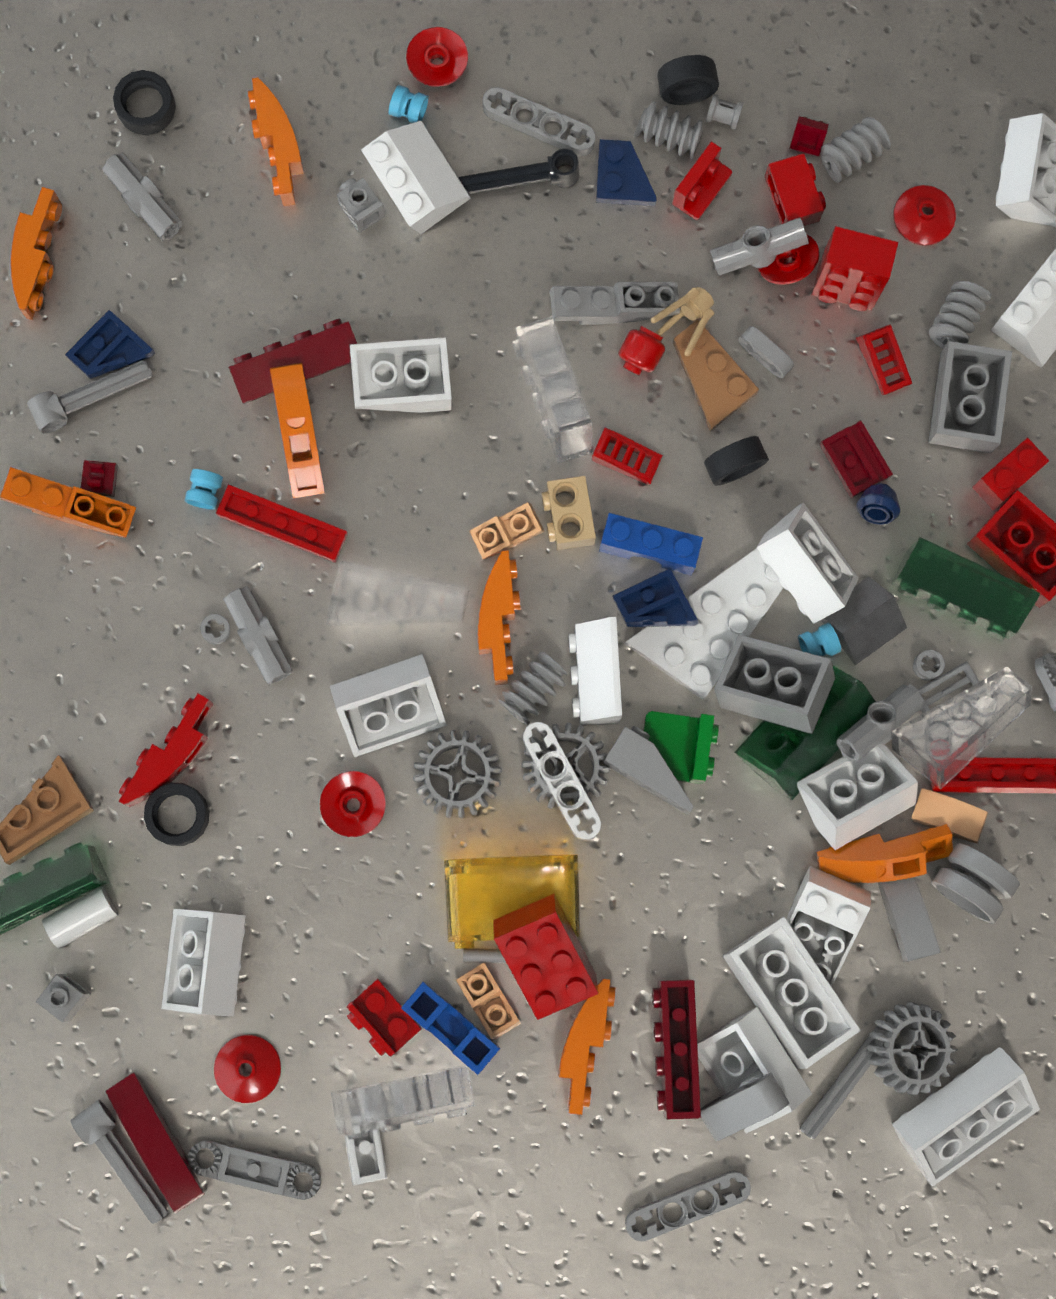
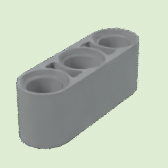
M768 1073L701 1108V1118L715 1141H719L776 1114L788 1106L789 1101L773 1074Z

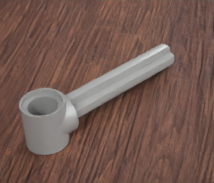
M140 361L60 397L52 391L37 394L27 404L40 432L43 434L51 433L66 425L68 420L67 414L152 377V372L146 361Z
M97 1100L70 1120L75 1132L86 1145H92L95 1142L148 1220L154 1224L164 1218L168 1210L113 1133L112 1129L116 1127V1121L106 1105L101 1100Z

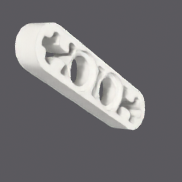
M542 722L531 723L526 727L523 736L527 751L572 833L580 840L587 841L593 839L601 829V821L550 727ZM535 729L539 733L545 731L547 734L544 738V744L547 749L551 745L556 749V751L546 753L541 759H538L536 756L537 753H542L537 742L533 744L529 742V739L532 738V730ZM555 757L562 761L564 766L562 773L557 776L547 774L544 764L549 758ZM570 786L578 790L580 796L576 804L566 805L561 801L560 793L565 787ZM583 803L588 807V809L582 810L585 819H593L595 822L591 827L592 833L587 834L585 830L578 831L577 826L580 824V819L577 814L572 818L568 814L570 811L577 810Z

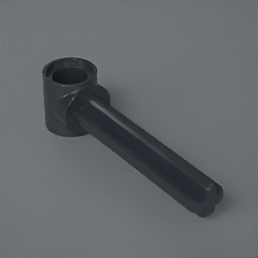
M559 149L552 156L547 157L548 162L461 176L459 179L469 194L550 180L552 185L568 188L576 184L579 179V162L577 155L572 150ZM561 165H570L572 167L568 172L558 170Z

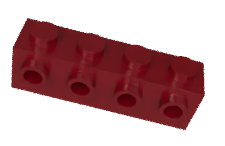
M340 318L323 324L324 331L312 335L311 330H307L294 335L293 339L295 342L282 346L281 341L263 347L265 353L256 357H252L250 352L234 358L235 365L228 368L242 403L246 404L274 393L270 368L302 363L306 381L350 364V345L357 344L349 321L342 323Z
M658 981V988H652L653 1008H659V1022H654V1041L660 1042L661 1056H655L656 1077H662V1090H657V1110L663 1111L664 1117L667 1120L701 1118L695 981Z

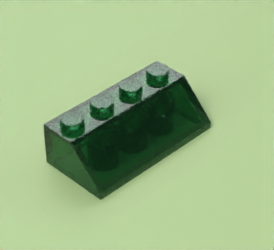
M921 537L906 551L892 582V585L898 587L897 591L909 598H916L917 596L926 600L930 608L939 612L947 610L957 615L956 619L969 626L977 624L987 629L986 633L1000 640H1004V638L1009 639L1017 634L1040 596V593Z
M833 666L835 680L812 734L763 720L734 752L766 783L790 800H793L799 793L797 782L824 766L839 749L837 739L867 715L868 707L876 702L863 682Z
M82 842L74 844L63 850L64 856L54 861L52 857L43 859L33 865L35 870L25 875L17 872L2 880L4 885L0 886V935L109 883L108 876L94 846H83Z

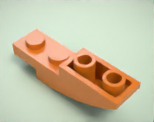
M258 77L252 78L253 90L248 91L250 109H256L257 119L252 120L254 138H260L263 150L268 149L271 167L276 166L277 176L272 177L274 195H280L283 206L296 205L292 175L304 174L293 128L285 111L270 89Z
M45 187L41 188L32 216L19 213L12 242L11 276L14 294L19 309L26 319L33 320L35 312L41 309L44 299L42 292L45 283H49L53 276V262L44 250H48L50 247L52 226L54 221L57 222L62 213V204L54 190Z
M302 363L270 368L292 497L294 499L323 494L325 492Z
M12 467L9 469L0 495V500L31 509L34 513L123 538L127 537L136 510L135 506L75 486L72 488Z
M509 550L501 552L492 568L482 596L479 613V655L492 654L495 685L508 684L507 675H514L512 656L505 655V643H511L509 624H503L502 621L515 620V610H521L519 591L512 590L511 580L517 578L516 559H509Z
M945 824L888 842H884L880 834L863 837L849 842L837 850L829 847L818 851V869L851 883L889 882L927 874L926 863L948 857L952 852V832L948 825Z
M601 979L598 983L599 994L583 1002L572 1022L563 1048L558 1076L571 1079L568 1113L582 1115L583 1107L589 1108L591 1087L585 1086L587 1073H593L595 1053L589 1052L590 1046L603 1048L604 1040L610 1041L612 1021L606 1020L607 1007H614L616 987L610 986L609 979Z

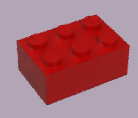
M835 226L819 261L811 295L817 296L820 301L825 303L840 302L848 304L851 309L857 311L872 310L890 279L899 242Z
M1017 490L972 537L967 545L1033 604L1041 608L1056 595V523Z
M551 894L493 920L494 941L537 1020L599 994L596 973L555 894Z

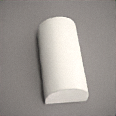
M100 886L42 919V923L53 944L57 948H62L119 914L104 886Z
M376 1110L341 1116L352 1184L359 1185L387 1179Z

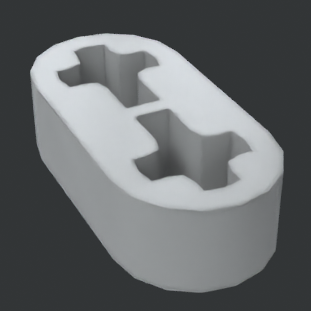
M750 326L738 338L740 345L775 376L784 378L794 367L792 359L755 327Z

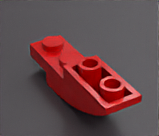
M197 693L194 699L189 698L181 711V715L184 716L178 727L173 726L164 740V743L167 744L165 749L163 750L152 744L150 749L145 748L141 752L136 762L138 769L132 778L128 777L119 790V794L122 796L118 802L128 807L147 800L160 786L175 780L188 767L208 739L198 730L213 706L209 699Z

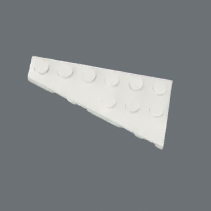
M756 548L687 598L698 619L697 625L646 627L627 640L625 645L704 700L718 681L738 634L750 636L783 587L779 582L778 575L770 565H767L762 560L759 550Z

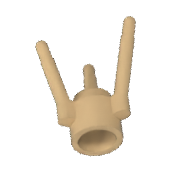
M693 287L685 296L651 318V322L656 323L681 307L680 313L673 315L655 333L661 336L684 315L692 321L701 318L684 352L685 356H690L708 320L714 315V311L710 309L714 305L712 296L701 287Z

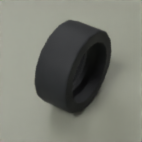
M687 55L675 58L665 63L657 74L661 98L664 102L672 105H688L701 102L711 97L719 87L716 64L712 58L705 55Z
M146 70L131 72L123 77L115 87L113 102L116 113L123 125L130 131L142 135L155 134L165 129L174 118L176 105L172 90L166 80L157 73ZM152 88L159 91L163 104L159 111L152 116L145 118L134 117L127 110L126 102L128 98L138 89Z
M751 436L716 451L706 458L704 465L713 484L718 486L730 483L754 472L765 465L769 458L759 437Z
M169 783L160 786L149 796L144 808V821L147 830L155 839L170 846H185L195 842L204 834L209 824L210 810L206 799L195 788L184 783ZM174 795H182L189 798L196 809V820L193 826L180 834H171L165 831L158 821V809L161 803Z

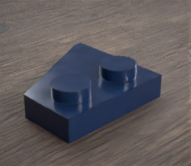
M600 139L596 203L656 206L657 197L631 141Z
M108 310L65 356L89 379L150 358L155 352L113 312Z
M667 569L612 596L627 627L695 626L698 624V619L671 569Z

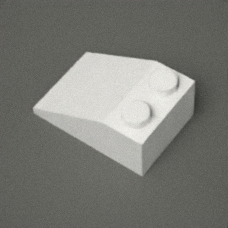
M446 337L350 345L355 409L416 413L451 410L452 397Z

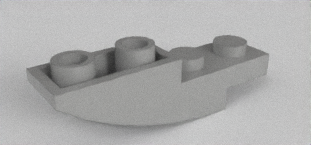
M617 282L614 286H553L550 289L553 321H579V325L651 320L660 311L679 300L677 282ZM678 308L668 316L678 315L680 313V308Z

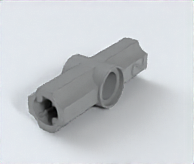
M124 153L114 154L106 160V164L102 168L104 174L121 192L123 200L138 218L142 217L162 241L174 237L182 227V221L163 200L162 194L147 176L143 177Z
M797 218L769 229L759 225L752 226L744 232L742 239L714 248L710 252L718 276L748 265L756 268L767 267L773 263L776 255L809 244L802 220Z
M249 587L239 588L223 598L239 628L237 632L250 656L253 655L267 684L277 683L292 674L293 671L278 644L279 639L267 616H263L259 604Z
M911 684L907 686L902 685L885 700L872 703L868 707L867 715L837 739V746L841 750L842 755L849 761H859L878 744L889 742L893 738L894 731L923 707L924 699L921 697L919 690Z

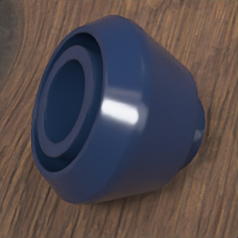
M878 483L868 487L856 504L860 516L872 524H888L900 515L897 494L887 484Z

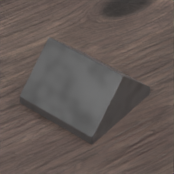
M869 576L854 587L844 608L821 620L823 624L830 623L839 638L841 648L854 665L860 663L907 629L895 597Z

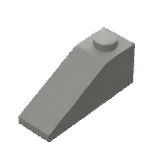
M635 726L631 730L624 727L603 764L688 815L694 806L655 745L648 740L650 735Z

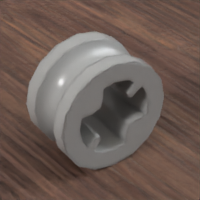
M211 614L205 617L200 626L203 638L208 643L214 645L225 642L231 632L227 619L218 614ZM213 621L225 627L224 631H220L222 635L218 638H215L212 633L207 634L206 629L207 627L211 628L210 623Z
M934 650L921 652L913 662V671L916 676L926 681L940 676L945 668L944 658L939 652ZM923 658L927 661L933 659L936 662V665L933 666L936 669L935 672L932 670L925 672L921 666L925 664V662H921Z

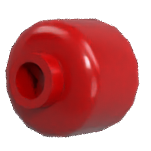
M643 326L639 330H630L618 352L619 357L625 361L623 368L640 376L642 371L647 373L654 372L665 352V346L661 342L663 337Z

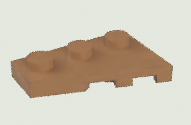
M697 319L673 339V345L686 376L689 377L695 391V397L702 408L707 426L711 432L759 392V388L706 328L701 333L690 356H685L684 352L700 322Z
M60 755L51 763L53 766L42 779L38 778L31 787L32 791L21 804L15 805L0 823V855L8 865L19 860L94 811Z

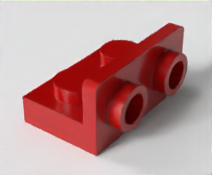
M712 141L675 189L672 202L675 207L695 220L701 218L732 176V170L719 161L722 148Z
M379 979L374 981L355 1000L346 1006L350 1011L347 1018L359 1031L363 1027L372 1036L369 1043L381 1056L387 1053L392 1057L422 1029L412 1017L401 1009L402 1005Z

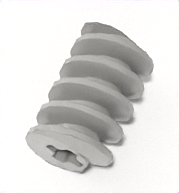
M653 101L648 108L644 109L634 138H637L644 131V142H649L655 136V146L660 147L666 140L667 151L671 152L678 145V155L682 157L690 150V160L692 161L703 134L702 121L699 120L692 127L691 116L688 115L682 122H679V111L677 110L669 118L667 117L668 107L664 106L657 113L656 102Z
M867 117L863 119L861 124H855L851 130L843 132L841 137H835L831 144H824L821 148V158L829 176L833 181L839 183L842 180L840 171L846 176L852 174L850 164L856 170L862 168L861 159L866 163L872 161L871 152L877 157L881 156V145L888 150L891 147L888 133L880 122L872 117Z
M968 281L955 282L951 287V293L946 297L945 304L940 308V314L935 318L934 325L929 329L930 338L942 349H944L949 341L968 343L969 336L967 333H972L975 330L972 322H979L980 315L978 312L985 311L986 305L984 302L991 299V293L976 283Z
M544 652L538 654L541 664L535 661L529 663L532 673L527 671L520 673L524 683L517 680L512 681L511 685L515 693L505 689L502 694L506 702L499 700L515 718L527 725L530 721L526 713L530 712L538 715L539 712L535 704L540 703L546 706L548 703L544 694L547 693L555 697L557 694L553 688L554 683L564 687L565 683L561 676L563 674L568 676L566 671Z

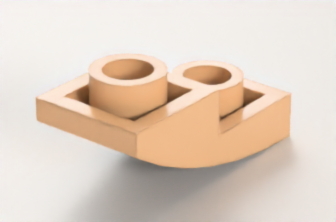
M527 502L501 517L495 516L469 532L482 559L485 560L545 531L532 504Z
M921 788L911 818L913 822L933 828L947 824L953 837L978 844L988 812L955 798Z
M485 963L456 979L492 1041L521 1024Z

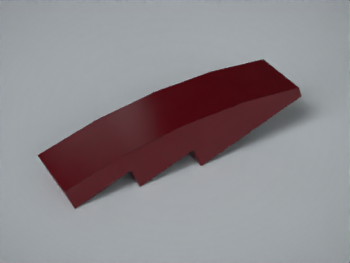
M133 1072L107 1089L105 1092L122 1125L173 1212L178 1213L205 1195L195 1173L187 1162L188 1159L177 1138L171 1134L158 1107L152 1103L140 1077Z

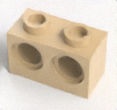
M579 476L547 481V491L541 492L544 511H550L552 522L547 523L549 542H555L557 551L594 545L596 536L586 477ZM568 492L573 496L574 501L568 505H563L557 501L556 497L559 493ZM566 523H574L578 526L579 532L574 536H568L563 533L561 528Z

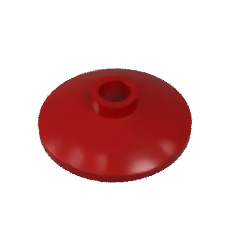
M443 27L427 28L416 34L410 41L406 51L407 66L411 74L419 82L433 87L446 86L458 80L464 73L468 63L467 47L462 38L450 29ZM434 59H441L443 63L435 65L432 61Z
M920 185L906 190L899 197L894 207L893 218L898 232L906 240L917 245L928 246L943 241L951 233L956 221V211L952 200L942 190L933 186ZM922 208H929L932 214H924Z
M806 234L809 244L776 255L772 264L767 267L758 268L761 276L765 280L779 285L791 284L802 280L815 269L819 261L820 252L816 241Z
M358 771L344 772L332 778L324 787L320 797V812L324 822L331 830L345 837H359L368 834L379 825L385 813L386 800L381 786L368 774ZM352 799H357L360 803V807L356 811L348 809V802Z
M242 1035L228 1041L220 1049L214 1064V1076L219 1089L228 1098L240 1103H253L267 1097L277 1086L281 1075V1061L276 1049L267 1040L255 1035ZM243 1063H248L252 1067V1072L249 1076H244L240 1072V1067Z

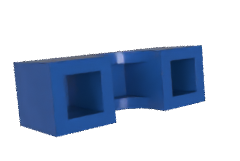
M609 513L599 552L630 559L633 556L648 558L660 563L661 568L671 569L672 571L692 576L696 568L703 537Z
M422 982L401 1007L425 1030H428L447 1046L457 1058L477 1075L480 1074L500 1050V1047L426 982Z

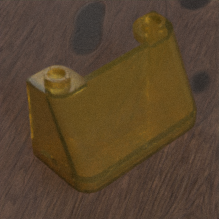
M578 855L444 860L448 943L454 942V949L474 948V941L494 940V919L551 894H555L577 937H580Z

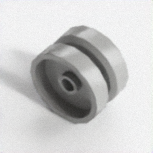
M956 844L948 856L953 869L941 868L931 883L942 895L966 912L985 922L995 924L1004 910L998 898L1011 899L1020 883L1012 873L990 857L967 845Z

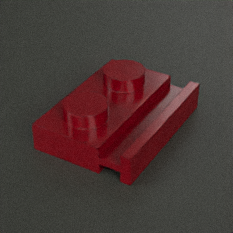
M861 420L822 440L819 444L851 499L865 492L868 487L887 480L893 475Z

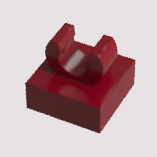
M799 116L789 149L819 157L829 124Z
M84 460L80 488L102 496L114 497L118 465L111 462Z

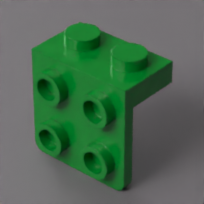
M650 711L646 714L644 731L650 735L648 740L655 745L677 781L703 784L707 776L712 777L715 757H709L711 744L717 743L719 725L714 724L715 715L701 714L697 718Z

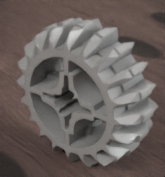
M566 723L564 733H560L558 724H553L552 731L558 742L569 741L578 744L565 756L568 760H571L574 755H577L572 765L576 776L590 801L589 792L599 797L601 791L595 784L606 786L608 782L607 779L599 776V774L610 772L609 766L600 765V762L606 759L608 753L599 755L597 751L603 748L604 743L602 741L597 742L595 745L590 743L595 737L594 732H590L586 739L581 735L584 731V726L579 725L576 734L570 733L571 723ZM545 731L540 733L543 739L547 736ZM535 737L531 739V743L537 742L542 750V753L536 754L538 759H540L542 754L545 755L548 752L556 751L551 748L547 749L544 741L541 742ZM525 749L524 754L531 757L527 749ZM585 751L588 752L593 764L591 780L585 777L578 767V761ZM555 757L549 758L548 761L554 768L552 776H557L560 769L557 762L561 760ZM533 760L522 761V768L532 769V772L523 775V780L529 781L534 779L535 783L528 787L529 793L539 788L541 793L537 796L536 800L540 803L544 800L545 796H548L550 798L548 808L553 809L555 800L547 785L543 782ZM578 791L560 793L561 801L566 805L569 801H572V805L576 804L580 796Z
M451 730V741L446 742L443 733L438 734V739L441 743L439 746H436L431 740L427 742L428 747L432 750L430 754L423 750L419 751V756L425 759L426 762L425 764L421 762L414 763V768L423 771V774L413 776V780L418 783L424 782L425 785L420 786L416 791L418 795L426 792L430 794L423 801L426 806L430 805L434 800L437 802L433 809L434 813L438 814L442 807L445 806L447 807L446 818H451L453 809H458L459 818L464 819V808L469 807L471 814L475 816L478 814L475 807L476 803L479 802L484 809L489 806L483 798L485 795L493 799L496 798L497 794L489 789L490 785L495 787L501 786V780L492 778V775L502 773V768L498 766L491 767V764L499 760L497 754L489 757L486 756L492 748L490 743L485 744L482 748L478 747L482 740L481 736L477 735L471 743L468 742L469 731H464L462 740H457L456 730ZM451 749H458L452 763L448 765L433 764L442 753ZM468 751L477 755L482 761L485 775L478 774L466 766ZM460 759H462V771L467 776L456 784V789L453 791V777L448 772L451 769L455 771L454 767L459 766ZM430 774L438 775V777H442L449 782L447 799L435 791L431 784ZM464 785H482L481 789L474 796L466 800L457 801L459 792Z
M909 1002L906 1004V1007L902 1004L895 1005L894 1012L891 1010L883 1011L886 1021L879 1019L875 1021L879 1030L878 1032L869 1033L870 1037L875 1039V1044L867 1046L869 1051L875 1052V1055L868 1061L872 1065L878 1066L874 1072L876 1076L884 1078V1085L891 1088L894 1087L896 1092L904 1093L907 1091L911 1095H918L919 1091L928 1093L930 1092L931 1085L935 1087L941 1086L939 1076H950L946 1067L947 1065L956 1064L950 1058V1053L958 1050L956 1046L950 1045V1041L956 1037L953 1032L947 1031L951 1024L947 1020L941 1019L942 1014L939 1011H931L930 1006L925 1004L918 1006L917 1003ZM922 1025L927 1030L931 1043L926 1041L925 1031L921 1030ZM912 1045H913V1046H916V1045H917V1046H921V1048H914L913 1052H912V1051H909V1052H908V1051H904V1050H903V1049H911V1046H912ZM893 1054H897L900 1058V1066L903 1067V1073L897 1067Z

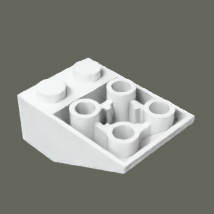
M809 866L786 920L832 987L871 908V892Z

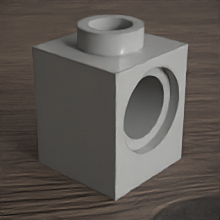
M56 974L36 1003L61 1022H68L74 1018L91 993L66 974Z

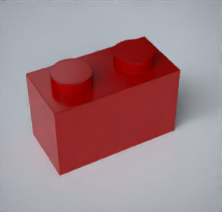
M805 154L769 163L765 179L781 224L797 218H801L803 226L820 222L822 214L826 209V201L823 193L817 191L814 183L816 181L815 169L812 163H807Z
M1027 437L972 488L994 511L1050 460Z

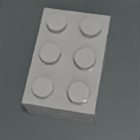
M952 341L946 344L940 353L928 443L992 453L999 446L1002 436L1012 351Z
M738 634L714 690L720 708L812 734L835 680L831 659Z

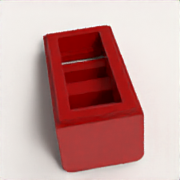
M891 324L856 337L859 348L882 396L913 384ZM882 338L884 344L873 347L872 342ZM884 350L888 351V356L878 359L877 353ZM893 361L895 367L882 371L881 365ZM895 373L899 374V379L887 383L885 377Z
M604 428L592 455V461L650 485L663 455L613 430ZM609 442L615 444L610 456L604 454ZM621 447L627 449L622 462L616 460ZM634 452L639 455L632 468L628 466V463ZM646 457L651 460L644 474L639 470Z

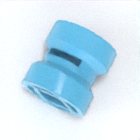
M398 85L390 101L389 115L397 118L401 116L406 117L411 123L422 121L428 106L429 96L420 92L413 94L408 88Z
M193 469L190 476V481L192 482L191 489L186 491L184 501L195 507L209 510L216 509L218 502L216 492L222 486L223 477L210 471Z
M830 623L819 626L818 630L813 633L807 631L798 635L799 645L803 652L818 656H833L841 652L839 638Z

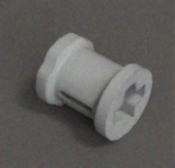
M714 94L706 122L718 121L731 126V129L736 130L744 103L738 102L735 104L719 99V96Z

